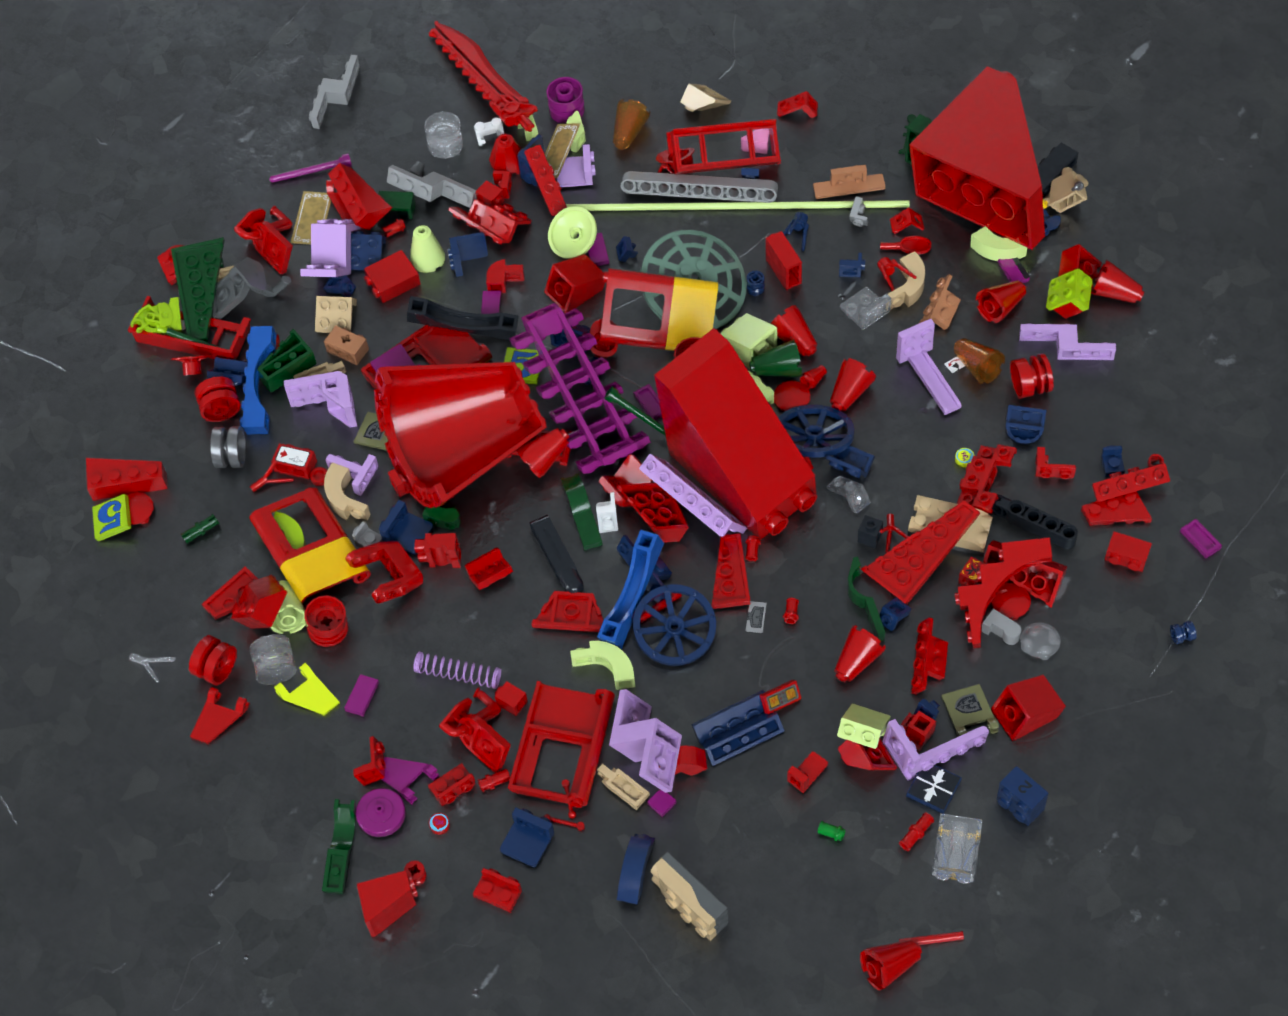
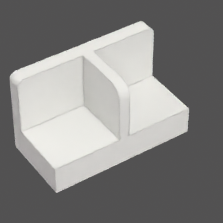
M614 492L610 493L611 501L596 504L599 533L618 531Z

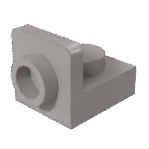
M857 196L849 215L850 221L856 226H868V218L861 216L864 214L866 205L863 203V198Z
M364 521L355 527L352 534L355 544L361 548L377 542H384L381 535L369 529Z

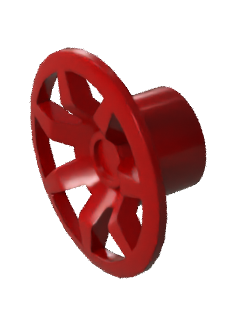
M183 356L172 358L171 361L182 362L183 376L202 374L201 360L211 356Z

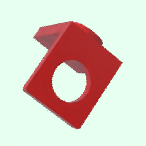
M909 207L890 218L894 234L911 224L922 231L924 230L922 216Z

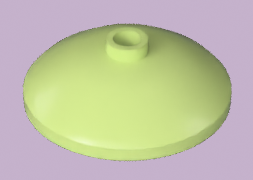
M577 206L568 207L560 211L552 220L548 230V242L553 252L565 259L584 255L592 247L597 235V225L593 215L586 209Z

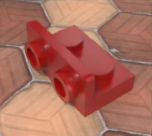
M461 763L430 783L428 788L440 805L444 806L455 801L457 796L463 792H469L476 782L472 773H469Z
M483 868L481 871L482 877L473 892V896L511 913L522 892L519 881L511 876L506 878L495 869L490 868L488 870Z

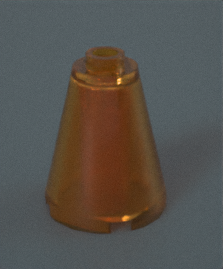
M621 99L617 104L613 143L616 148L621 150L629 148L651 113L650 110L649 112L646 111L647 107L644 104L631 99L628 102H623L624 99Z
M966 338L958 340L954 345V353L980 384L992 382L1001 373L1002 369H1000L1002 363L1005 364V356L1001 351Z

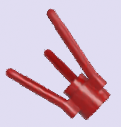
M884 257L877 263L891 291H894L895 288L889 276L895 272V267L913 279L917 278L912 272L897 263L895 259L890 260L888 257Z

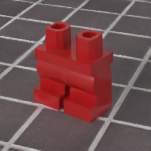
M425 533V539H415L414 549L418 553L419 562H428L430 567L452 564L453 568H461L462 551L456 533L434 535Z

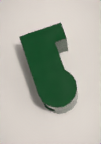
M425 507L422 514L424 520L431 522L436 527L455 530L460 526L459 514L454 508Z

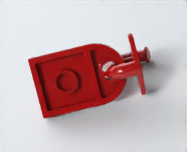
M275 205L270 209V215H274L279 220L272 223L264 221L266 212L263 208L248 212L235 226L234 231L245 240L252 239L257 252L280 274L286 273L293 245L280 232L290 229L292 221Z
M478 687L474 692L473 698H478L487 707L476 714H468L472 700L466 698L454 706L440 723L439 727L449 736L460 737L463 744L494 773L502 771L511 744L497 733L492 726L486 723L500 714L501 707Z

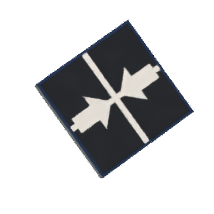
M934 765L927 771L922 770L917 773L906 797L944 814L962 781V777Z

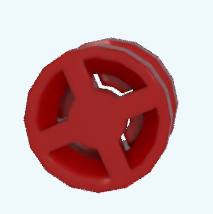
M414 860L408 862L404 867V871H407L408 877H413L416 886L422 885L427 877L424 865Z

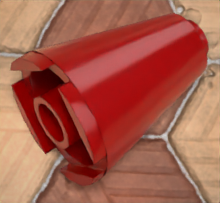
M1108 260L1102 265L1094 281L1096 285L1091 290L1093 295L1130 303L1140 302L1145 292L1142 291L1143 286Z
M1016 280L984 288L976 295V300L979 303L977 309L986 321L998 323L1026 295V287L1022 282Z
M792 305L784 310L785 314L782 316L779 314L770 324L777 327V337L785 343L795 340L799 353L803 356H811L817 351L816 347L818 344L800 309L796 305Z
M848 358L846 361L844 359L830 398L831 407L840 411H846L875 381V373L872 370L870 372L865 370L866 365L857 360Z
M556 428L524 444L517 449V452L524 463L531 467L529 469L538 478H541L570 443L568 440L570 436L565 429L560 430Z
M857 625L852 626L834 669L837 673L835 676L844 683L846 681L851 682L886 650L885 645L883 647L879 645L881 641L864 628L861 631L857 630Z
M913 940L866 948L860 953L861 967L863 972H868L870 978H867L869 983L875 989L882 990L921 959L922 949Z

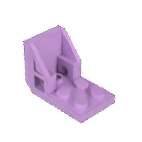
M340 371L284 380V387L291 407L327 401L330 414L350 428L357 427L353 394L347 375Z

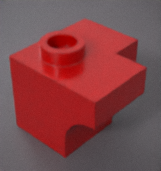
M920 711L916 715L909 712L900 724L904 727L908 739L915 744L918 754L934 734L936 721Z

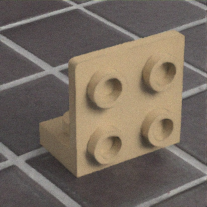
M316 296L315 332L330 333L335 325L340 328H346L351 332L352 306L357 305V299L352 297Z

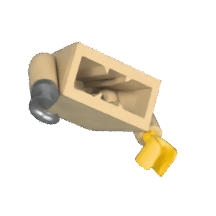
M1063 168L1062 175L1051 182V190L1048 196L1043 199V209L1051 206L1061 213L1087 200L1085 187L1088 186V181L1081 174L1075 173L1071 168Z

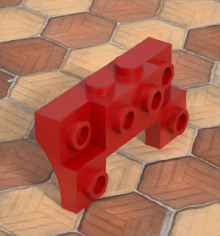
M1000 444L996 448L981 445L977 456H973L971 463L967 464L966 475L960 481V489L962 491L956 504L965 500L976 509L992 513V507L995 500L998 499V495L989 491L998 472L997 466L1011 467V461L1014 454L1017 453V449Z

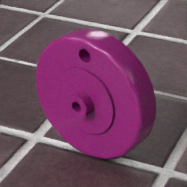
M378 788L367 792L356 806V819L360 828L368 835L374 837H385L393 834L402 826L406 816V809L402 798L395 791L387 788Z

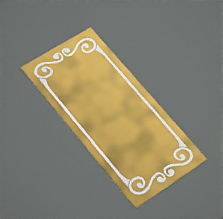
M581 123L557 124L545 152L548 164L554 170V178H558Z
M303 191L290 243L311 245V224L317 223V220L327 219L331 200L327 193Z

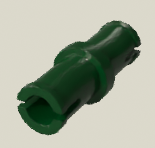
M211 514L198 523L197 521L194 523L195 525L181 533V536L186 544H188L198 536H204L206 531L220 523L215 515Z

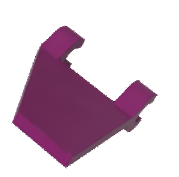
M385 757V778L381 780L412 805L417 800V797L408 788L410 784L422 772L432 781H435L440 775L431 764Z

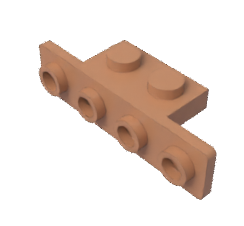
M855 165L831 169L830 181L813 183L815 198L820 199L884 190L885 182L883 174L867 176L866 165Z
M950 274L944 278L941 277L937 281L936 291L930 296V304L925 308L923 312L924 317L919 323L932 319L935 324L944 330L949 327L961 299L947 290L952 279Z

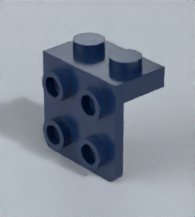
M540 134L532 138L529 144L518 153L520 177L528 184L536 187L538 184L524 151L541 145L544 152L543 136Z
M353 231V234H351V270H364V268L382 260V244H386V237L381 235V232H371L370 235H367L361 231Z
M483 232L449 238L451 248L447 250L449 259H451L449 260L451 270H455L456 277L463 276L461 261L488 256L485 233Z
M849 446L844 451L833 455V457L827 455L826 459L833 468L843 471V468H845L847 473L860 478V476H867L875 456Z
M398 500L396 505L391 507L388 517L379 526L382 541H398L406 552L413 555L416 554L414 549L415 539H425V533H430L433 529L431 522L408 513L406 503Z
M515 807L512 813L514 823L500 847V852L531 867H536L554 835L553 824L545 817L539 818L527 809L523 808L521 810Z

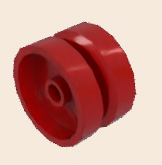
M221 376L206 379L195 389L194 394L200 414L206 421H225L235 416L240 410L241 405L235 385L227 377Z
M211 635L203 637L194 648L190 657V674L198 678H204L205 681L216 686L222 684L228 678L237 658L236 647L226 642H221L220 639Z

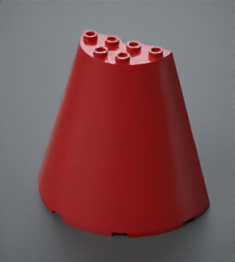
M515 362L386 366L378 368L376 372L375 383L379 387L374 390L375 407L380 431H385L384 434L388 439V442L385 443L386 450L397 474H402L405 482H408V485L411 486L412 489L409 493L420 504L428 508H436L446 503L547 428L546 420L541 416L537 402L529 397L530 388L525 384L522 372ZM507 419L516 420L515 424L506 422Z

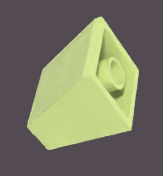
M748 313L738 317L731 326L724 328L721 332V335L730 342L748 369H750L749 362L752 361V357L777 347V327Z

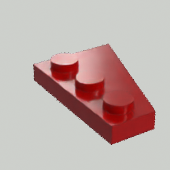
M1137 491L1100 502L1095 501L1081 508L1089 526L1112 525L1114 522L1133 524L1135 521H1144V523H1151L1152 521Z

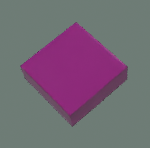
M659 789L647 801V804L663 817L676 804V800L668 793Z

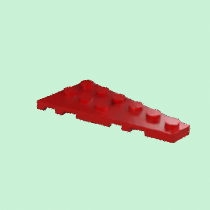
M964 500L944 513V516L938 520L932 521L921 531H917L894 546L885 555L876 558V561L870 565L861 568V571L907 605L981 513Z

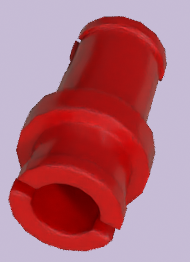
M504 769L492 775L487 774L484 776L485 778L478 779L477 781L481 791L484 792L488 789L493 790L495 786L509 781L510 775L508 770Z

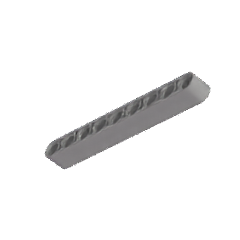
M628 171L623 175L621 189L629 194L770 203L776 200L778 184L772 180Z

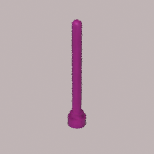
M349 153L339 157L338 160L273 175L269 180L274 183L335 168L339 163L352 167Z

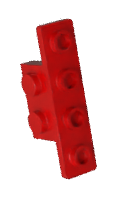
M537 145L525 150L524 153L551 216H555L567 208L560 192V184L554 178V170L548 164L541 145Z
M474 199L469 213L460 207H449L448 211L453 213L455 218L463 219L468 226L479 229V232L485 233V236L492 237L495 243L500 245L510 243V241H506L480 226L488 205L479 199Z
M1165 463L1142 470L1138 466L1128 469V474L1121 475V471L1110 474V479L1093 483L1092 487L1096 501L1100 502L1170 482V477Z
M931 617L920 622L917 627L916 657L913 663L914 675L911 681L912 694L914 695L926 689L927 675L938 680L945 678L948 642L932 636L933 618Z

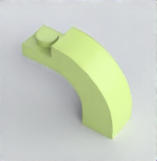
M986 226L971 235V248L990 260L998 261V259L1017 257L1021 259L1027 255V247L1008 238H1002L993 234Z
M589 641L590 648H577L570 651L573 667L600 664L612 672L616 690L635 687L631 661L617 646L603 641Z

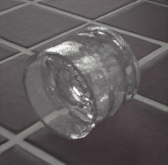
M438 112L427 118L424 128L429 152L437 158L445 159L459 154L464 145L460 119L451 112Z
M285 635L264 636L255 640L250 645L249 651L254 664L253 669L257 682L265 685H275L291 679L296 674L297 668L292 655L291 643Z

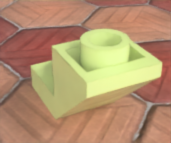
M575 111L567 119L566 124L581 123L571 146V151L577 153L586 140L580 114L578 111Z

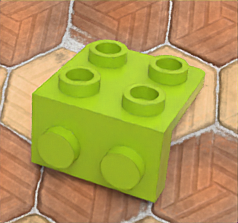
M1079 268L1052 279L1049 283L1046 308L1053 310L1072 302L1080 310H1088L1093 279Z

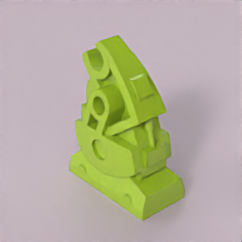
M178 297L170 298L169 304L163 302L155 306L148 304L142 307L132 319L130 326L133 327L135 324H139L140 327L137 328V333L145 330L146 332L166 335L167 328L181 332Z

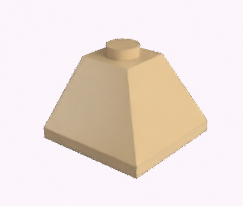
M688 84L680 103L685 105V109L694 112V110L703 111L728 105L731 103V100L706 85Z

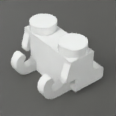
M494 118L491 122L487 123L477 122L474 126L479 146L485 144L483 136L494 133L497 136L504 134L500 118Z

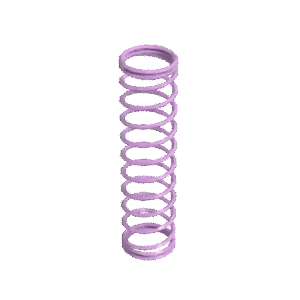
M420 651L416 654L413 666L415 673L419 672L421 674L425 671L427 675H430L433 672L435 677L440 674L442 678H445L448 675L450 680L456 677V680L460 681L463 678L465 683L471 679L473 685L479 682V685L483 686L486 683L488 688L492 686L493 689H496L499 685L501 669L498 667L495 668L492 683L488 686L490 666L487 667L485 681L481 684L480 675L483 665H480L478 678L474 683L472 675L475 663L472 664L469 679L465 681L467 661L464 663L461 678H457L460 660H457L455 674L450 678L449 671L452 665V658L449 659L446 675L442 676L444 656L441 659L440 670L435 675L434 668L437 655L434 656L432 670L430 673H427L430 654L426 655L425 667L422 672L420 670L424 655Z

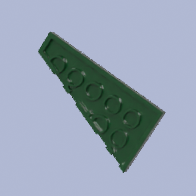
M224 237L171 249L187 335L203 341H208L225 242Z

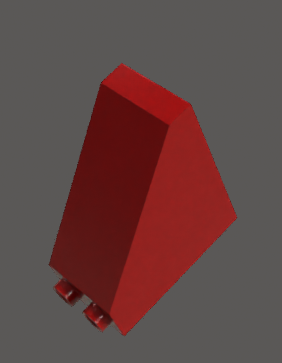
M987 66L909 144L916 196L982 227L986 226L989 230L1033 250L1045 237L1042 184L1017 80L1011 73L1007 71L1000 72Z
M715 328L654 375L669 454L736 519L744 524L753 535L758 536L759 540L768 533L775 536L783 531L788 524V517L796 510L805 512L812 507L817 500L816 481L813 471L730 342Z

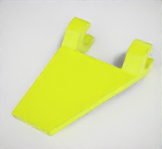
M306 663L300 666L299 669L307 680L294 691L289 693L281 682L274 687L277 695L283 700L321 715H326L340 704Z

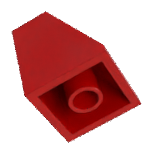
M585 254L552 265L544 293L564 313L569 312L603 290L605 285L603 282L604 272Z
M1043 674L1007 685L991 707V711L1011 740L1015 741L1058 718L1066 705Z
M406 870L357 884L365 923L371 937L380 934L416 905L415 897H418L417 888L413 877H408Z

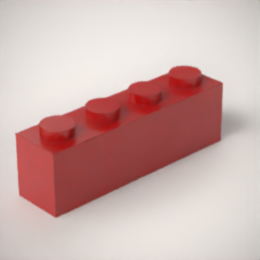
M339 163L328 173L355 225L370 230L393 208L353 168Z
M1080 244L1062 251L1058 277L1079 268L1091 279H1094L1098 275L1097 269L1101 267L1102 262ZM1072 302L1054 309L1065 319L1083 312Z
M991 541L983 563L1004 562L999 560L998 549H1002L1001 542ZM1054 561L1041 563L1019 572L1010 580L1017 586L1025 588L1031 595L1041 599L1052 608L1068 566Z

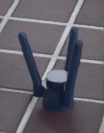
M796 212L783 234L786 236V234L790 235L794 229L797 231L803 229L801 251H804L807 230L809 228L807 223L808 216L803 212Z

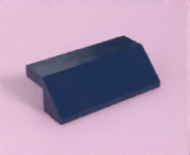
M764 690L691 724L701 748L705 750V754L712 766L784 732L778 713L773 712L768 715L764 712L760 694L765 693Z

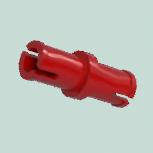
M923 813L921 818L909 827V832L899 841V845L904 850L910 851L918 839H922L925 836L924 832L934 823V818L929 813Z

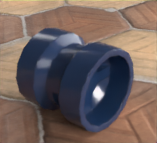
M755 270L748 273L747 291L749 294L758 296L764 292L765 277L762 272Z
M1191 620L1184 622L1182 625L1174 624L1170 626V634L1175 644L1183 643L1184 640H1196L1197 638L1196 629Z

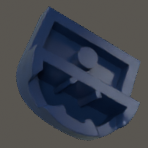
M1008 405L1006 433L1009 438L1020 444H1031L1039 440L1043 434L1047 410Z

